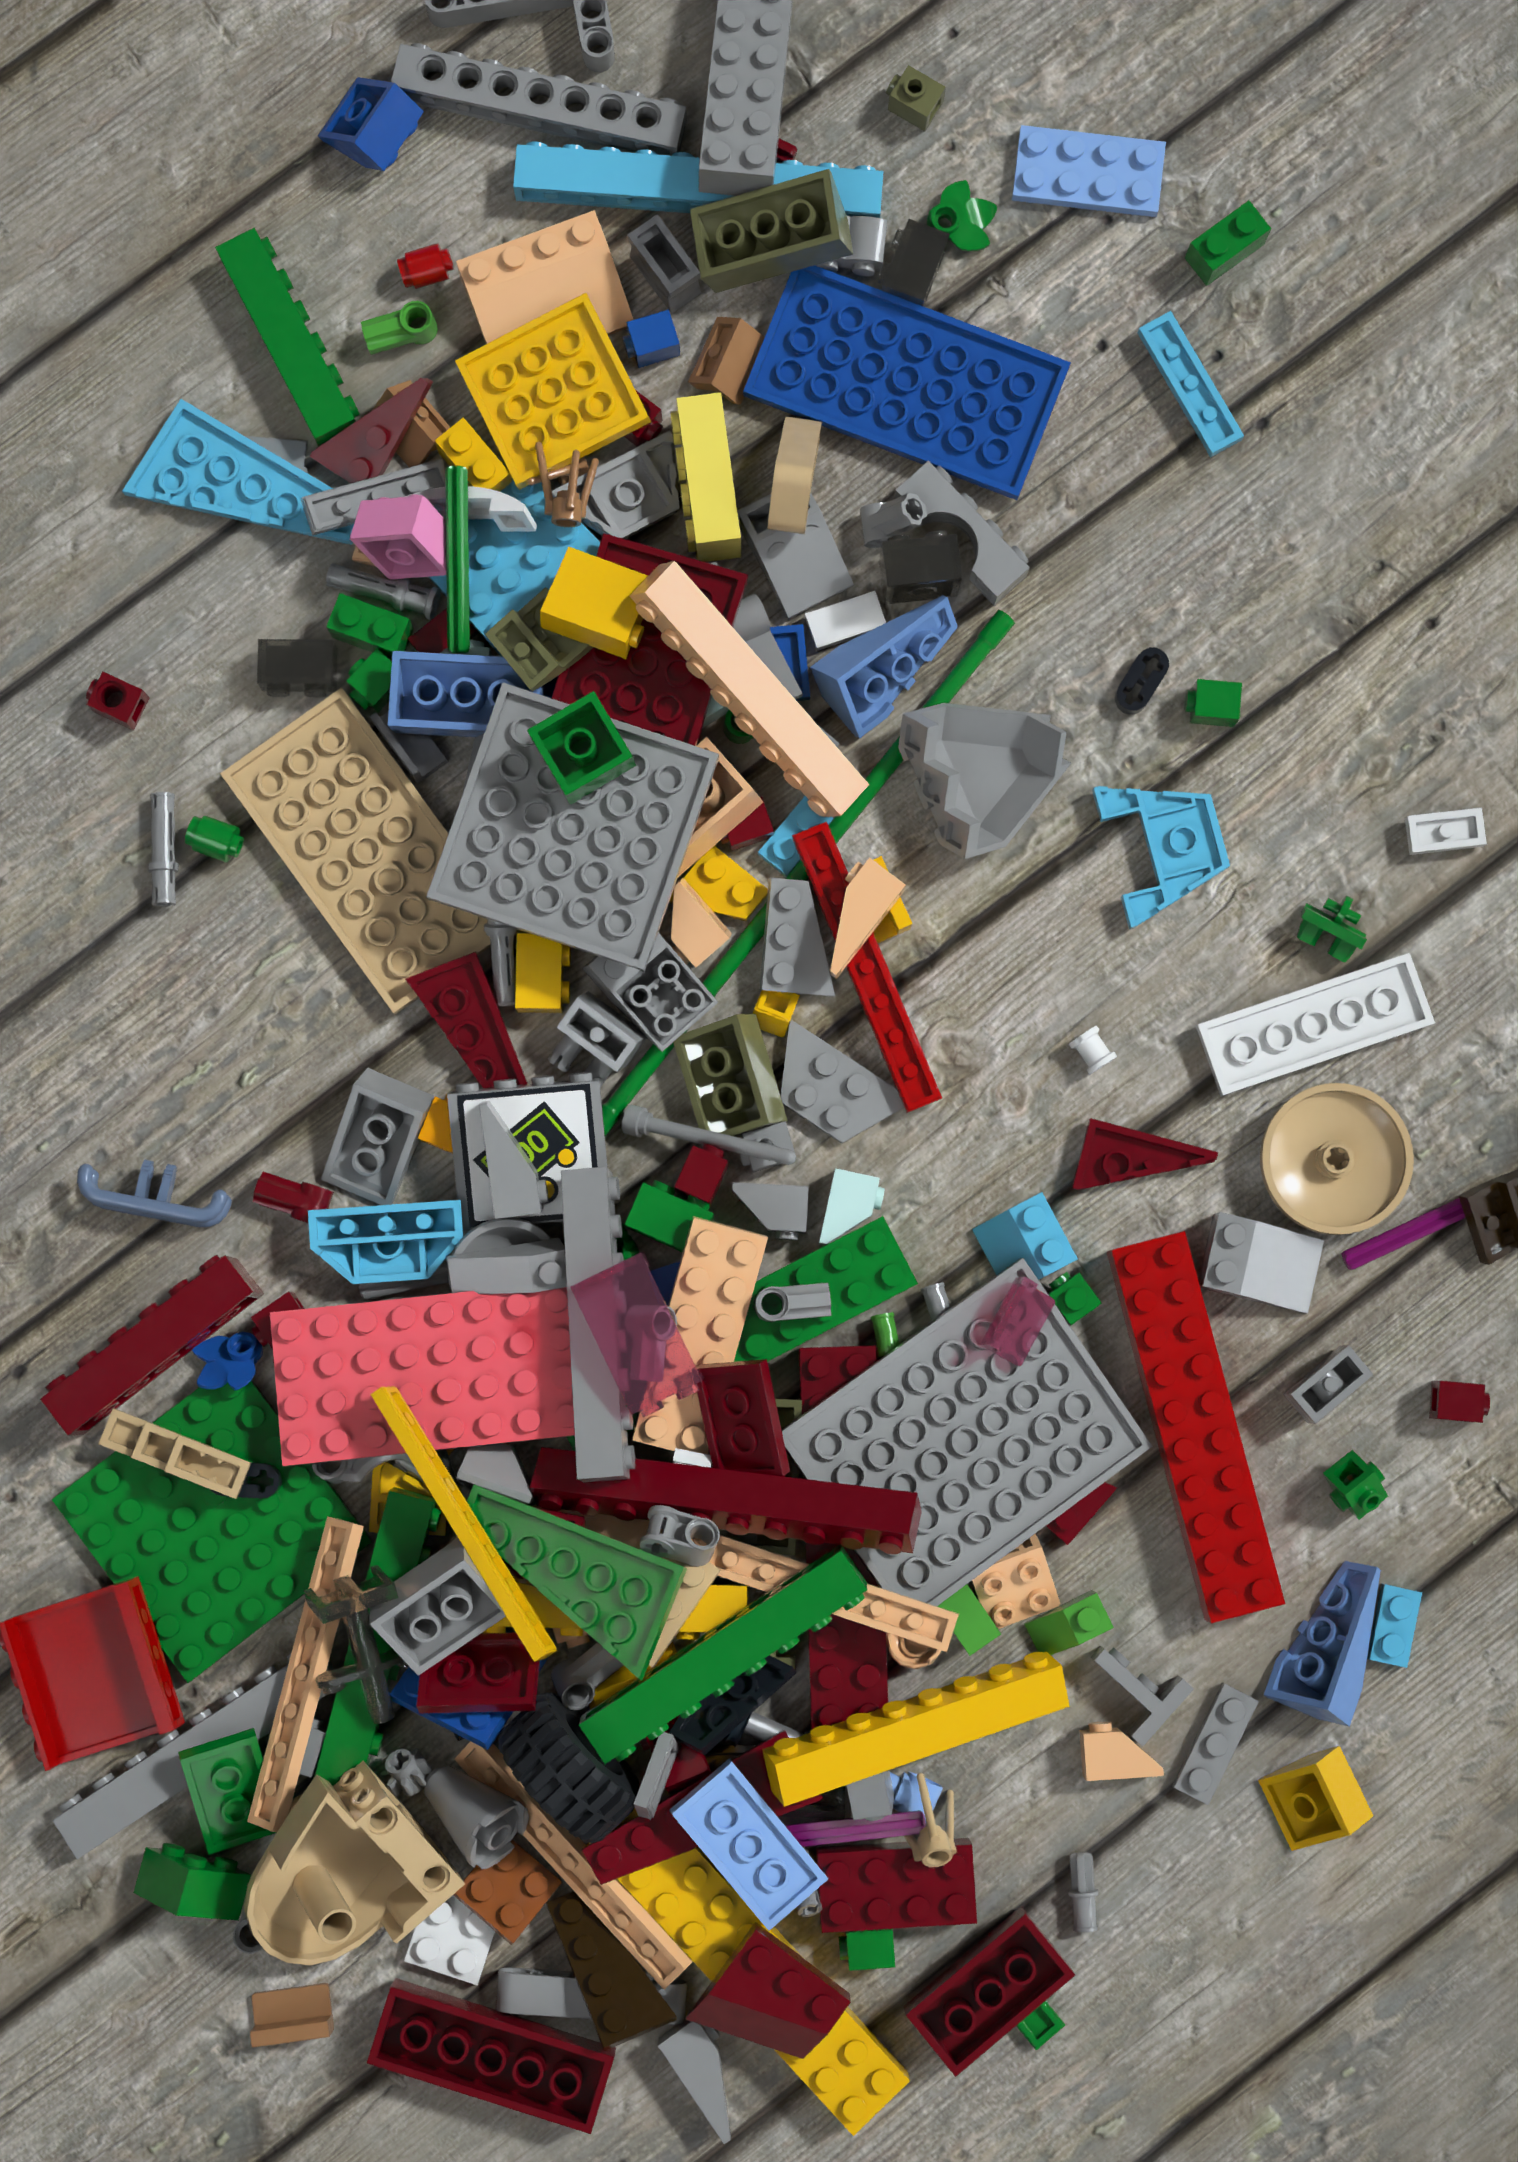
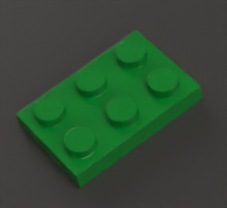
M254 1728L178 1752L208 1855L277 1833L247 1822L263 1763L262 1753Z

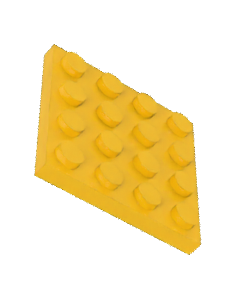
M587 293L455 360L519 490L528 486L527 480L529 478L540 475L535 449L536 442L542 443L547 469L550 472L571 464L574 450H579V459L651 422Z

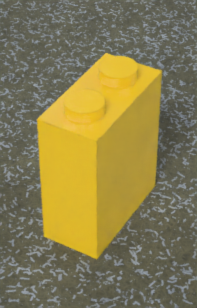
M568 547L541 607V628L626 659L631 646L634 648L638 647L644 631V626H641L643 617L637 612V604L630 595L648 575Z

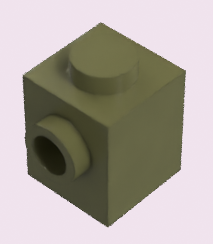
M908 65L902 76L896 74L886 91V94L889 95L888 110L921 130L926 131L944 102L946 87Z

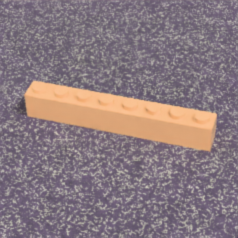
M675 561L658 565L630 595L637 604V612L648 622L654 623L661 631V638L664 643L671 649L678 651L687 661L686 667L697 678L703 679L712 689L710 693L715 701L727 707L734 714L738 727L745 733L752 735L760 744L759 749L761 753L770 761L776 762L785 772L783 774L785 780L792 787L801 790L808 798L807 804L812 811L822 817L841 816L868 787V782Z

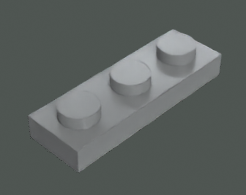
M1222 1682L1172 1786L1209 1805L1259 1701Z

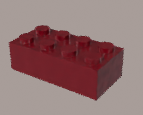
M954 1839L956 1854L953 1855L947 1864L939 1867H928L923 1864L922 1860L915 1861L908 1842L816 1847L817 1865L828 1877V1880L819 1887V1899L822 1905L820 1912L822 1933L977 1924L973 1849L970 1839Z
M1021 1906L903 2007L907 2018L956 2077L1071 1980L1075 1973Z

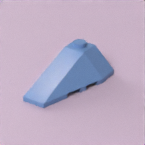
M942 595L838 646L810 667L821 696L855 737L860 739L890 715L894 710L892 703L903 689L909 690L915 683L913 676L925 661H932L958 626L948 597Z

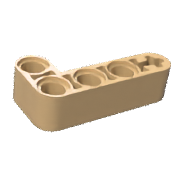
M785 416L772 484L767 526L769 530L805 534L810 493L821 434V421Z

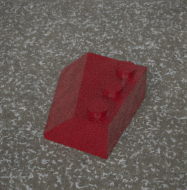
M755 1922L685 2019L804 2059L828 2035L851 2003L849 1992Z

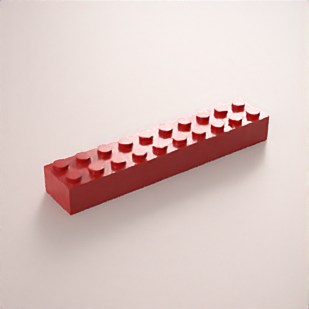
M1182 1231L1107 1251L1204 1620L1209 1623H1215L1284 1605V1596L1186 1233Z

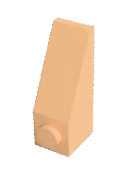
M870 857L864 865L857 862L845 878L849 885L846 887L830 974L835 979L843 972L906 888L903 882Z

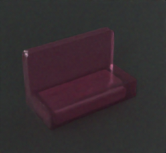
M1025 1276L1015 1278L980 1343L982 1347L1015 1366L1023 1364L1055 1304L1053 1298L1036 1289L1037 1283Z

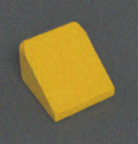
M762 990L753 1010V1014L757 1016L760 1030L784 1037L800 995Z

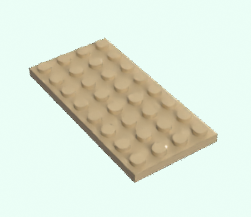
M342 687L220 773L394 1015L419 998L405 980L406 978L475 951L479 955L491 947L490 936H487L484 931V924L487 923L486 918L429 900L426 897L445 846L448 832Z

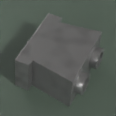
M658 214L627 234V239L632 245L630 258L671 314L701 294L698 281L701 278L700 271Z

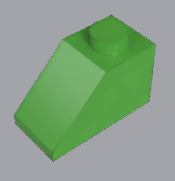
M1093 1590L1024 1623L1037 1651L1048 1652L1050 1655L1078 1646L1114 1628L1097 1592Z

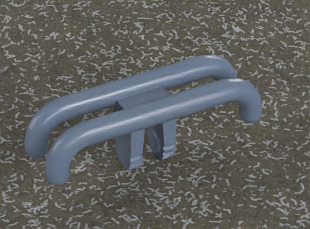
M143 1161L134 1196L99 1189V1174L89 1164H83L78 1169L77 1184L81 1194L93 1205L106 1210L195 1227H211L219 1224L227 1216L232 1203L231 1197L222 1189L216 1190L213 1193L211 1202L204 1208L170 1203L176 1179V1165L167 1164L166 1169H164L162 1183L156 1200L149 1199L151 1179L154 1174L153 1161Z

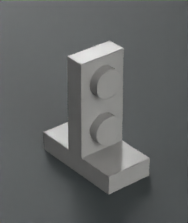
M1100 1646L1091 1656L1100 1667L1147 1709L1127 1731L1142 1747L1194 1690L1183 1678L1177 1675L1157 1697L1154 1694L1159 1688L1143 1673L1138 1678L1130 1673L1126 1667L1131 1662L1114 1647L1108 1652Z

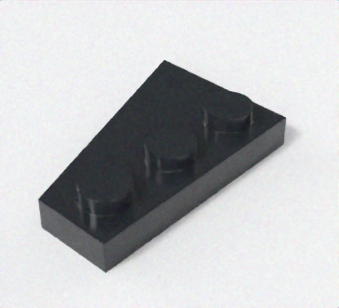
M770 1655L765 1658L767 1663L757 1672L749 1676L743 1672L732 1680L734 1685L728 1691L718 1697L710 1694L700 1701L702 1706L695 1713L684 1719L679 1716L669 1734L674 1735L676 1741L705 1756L796 1674L794 1667Z

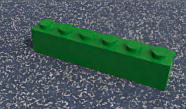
M254 227L215 248L319 447L355 423V418L360 416V413L351 395L343 397L338 386L344 382L334 363L326 365L321 354L327 352L318 332L310 334L305 325V322L309 321L310 317L301 300L293 302L288 291L294 289L285 269L282 268L277 271L272 259L276 258L277 255L267 236L260 239Z

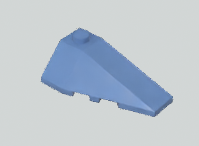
M1344 1561L1319 1597L1320 1605L1308 1622L1306 1620L1302 1621L1297 1629L1300 1634L1288 1651L1283 1649L1277 1657L1264 1696L1316 1719L1350 1727L1363 1687L1381 1572L1378 1567Z

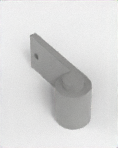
M755 593L743 598L733 628L795 699L802 697L803 693L770 631V622L762 602Z

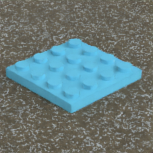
M513 478L512 482L500 492L512 496L526 505L537 524L536 532H501L494 519H468L469 622L501 657L503 656L487 638L485 633L512 609L518 612L545 587L550 589L568 547L596 556L600 546L599 540L582 523L577 527H561L551 522L552 515H545V497L542 483L532 486L528 485L519 490ZM446 575L429 577L447 597Z

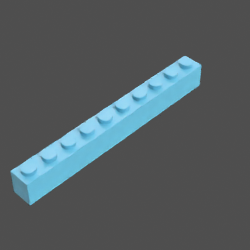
M537 141L528 142L526 145L517 144L513 184L516 201L690 213L692 208L734 196L699 192L700 158L686 152H676L670 156L657 155L656 152L647 149L637 150L635 153L621 152L614 147L588 150L576 144H566L562 148L548 147L545 143ZM786 160L781 164L776 163L774 184L829 169L847 216L880 218L884 171H876L874 167L866 165L849 169L840 168L833 163H821L818 166L803 165L795 160Z

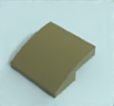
M546 587L518 612L512 609L485 633L487 638L532 692L560 675L594 648L589 646V644L578 642L541 628L540 610L549 592V589Z

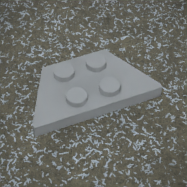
M671 431L597 467L586 506V518L581 520L582 523L601 536L605 533L627 539L677 513L680 507L678 491L675 488L677 475L676 465L672 459L671 444L673 443V435ZM587 473L577 479L576 492L579 493V499ZM569 482L552 490L553 499L557 497L558 491L568 490Z
M793 1020L791 1021L788 1029L781 1087V1100L785 1107L842 1144L899 1110L904 1109L895 1087Z

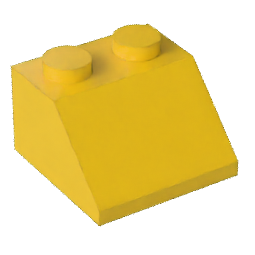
M1340 1745L1307 1755L1258 1780L1291 1851L1349 1836L1373 1817Z

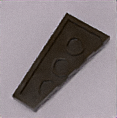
M574 1891L546 1902L554 1927L604 2051L677 2020L675 2013L631 1953Z

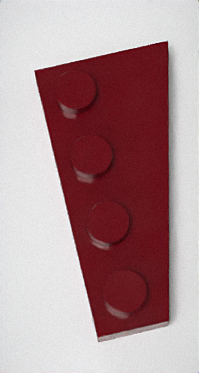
M476 951L405 979L420 998L432 1018L435 1019L452 1046L463 1058L482 1088H493V1081L516 1079L517 1085L528 1084Z

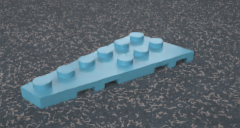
M182 399L179 400L122 490L125 496L349 545L353 544L350 540V535L354 524L317 535H312L301 498L333 488Z

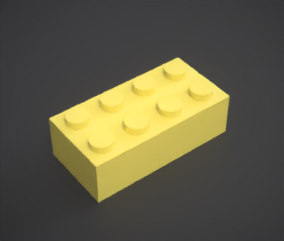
M721 392L676 398L677 411H671L670 414L674 445L681 444V447L675 448L679 481L686 480V483L680 484L684 517L691 516L690 520H685L688 552H696L697 560L703 562L741 558V534Z

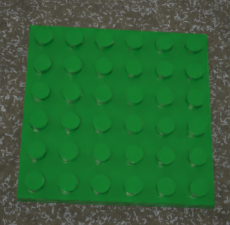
M253 1380L238 1390L232 1389L228 1383L217 1389L199 1387L154 1421L153 1424L246 1461L267 1463L275 1466L282 1475L281 1488L275 1495L262 1499L242 1497L235 1499L219 1496L209 1488L115 1451L52 1499L114 1584L139 1576L161 1648L187 1683L197 1678L308 1592L327 1516L361 1525L333 1486L315 1474L312 1464L282 1466L278 1413ZM262 1470L261 1476L248 1477V1483L259 1484L262 1492H265L266 1487L273 1485L274 1482L273 1478L267 1477L266 1470ZM364 1528L357 1554L373 1542Z

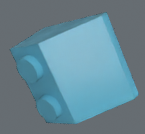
M1042 1192L972 1229L996 1275L1018 1259L1024 1258L1037 1279L1040 1280L1078 1260Z

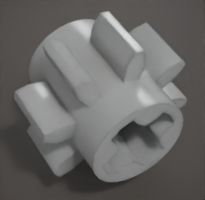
M400 1748L388 1756L385 1762L386 1770L380 1773V1776L394 1796L399 1795L401 1791L406 1795L412 1796L419 1793L426 1786V1774L431 1772L432 1768L418 1748H415L411 1753L407 1749Z

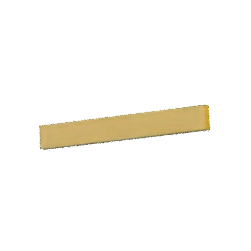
M380 1387L370 1395L533 1661L545 1659L556 1652L555 1644L397 1387Z

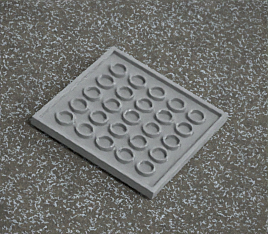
M502 683L426 897L429 900L645 972L717 766L719 754L610 718L631 752L636 766L576 802L569 804L532 742L527 730L570 704Z

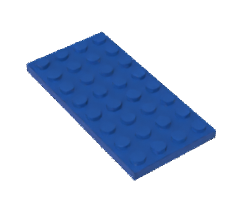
M814 265L790 273L743 390V396L802 419L821 421L823 427L924 465L929 461L935 468L941 466L949 475L1018 500L1071 362Z

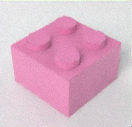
M412 494L407 497H380L360 502L350 540L389 580L446 575V519L434 508L427 498L423 495Z

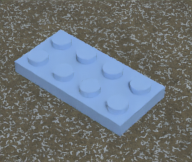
M1021 125L1012 201L1157 217L1166 142Z
M730 1759L724 1762L669 1810L768 1931L828 1880V1877Z

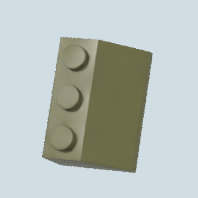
M756 1014L733 1015L683 1033L673 1042L700 1129L740 1137L747 1132L784 1121L788 1122Z

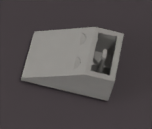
M810 493L805 534L767 529L771 494L737 511L740 530L788 619L854 586L812 493Z
M659 932L645 972L599 956H595L582 968L605 996L661 1052L718 1003Z

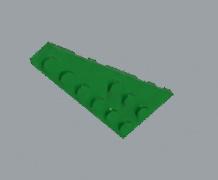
M474 1484L467 1503L499 1555L581 1629L586 1631L605 1650L627 1667L638 1679L643 1680L687 1568Z

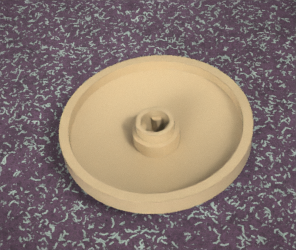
M1322 1084L1296 1094L1285 1102L1273 1115L1264 1132L1261 1143V1174L1265 1187L1275 1205L1293 1222L1308 1230L1322 1234H1351L1380 1223L1397 1208L1404 1198L1413 1173L1414 1155L1412 1142L1399 1114L1388 1102L1374 1092L1351 1084Z

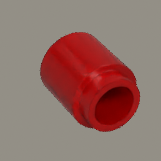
M439 243L406 252L405 257L397 259L399 271L406 288L414 286L415 289L448 280V271L454 270L448 248L441 250Z

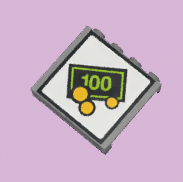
M592 1072L569 1074L570 1081L554 1082V1076L551 1075L532 1077V1084L517 1085L516 1079L493 1081V1088L479 1089L478 1082L456 1084V1091H450L447 1094L457 1200H461L463 1230L473 1229L483 1222L495 1219L479 1104L483 1101L491 1102L537 1169L539 1180H546L549 1202L542 1203V1212L512 1218L523 1219L533 1224L563 1221L561 1170L595 1167L608 1168L600 1091L601 1078L592 1079Z

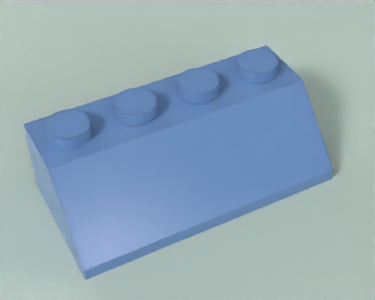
M393 651L388 727L394 733L477 737L485 733L502 683L532 691L504 657ZM545 685L534 690L533 693L545 696Z

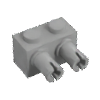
M588 991L576 998L558 1024L557 1028L565 1033V1035L547 1059L553 1065L560 1061L557 1068L567 1072L584 1047L595 1056L585 1072H592V1079L601 1078V1088L613 1070L618 1072L628 1066L647 1037L634 1024Z

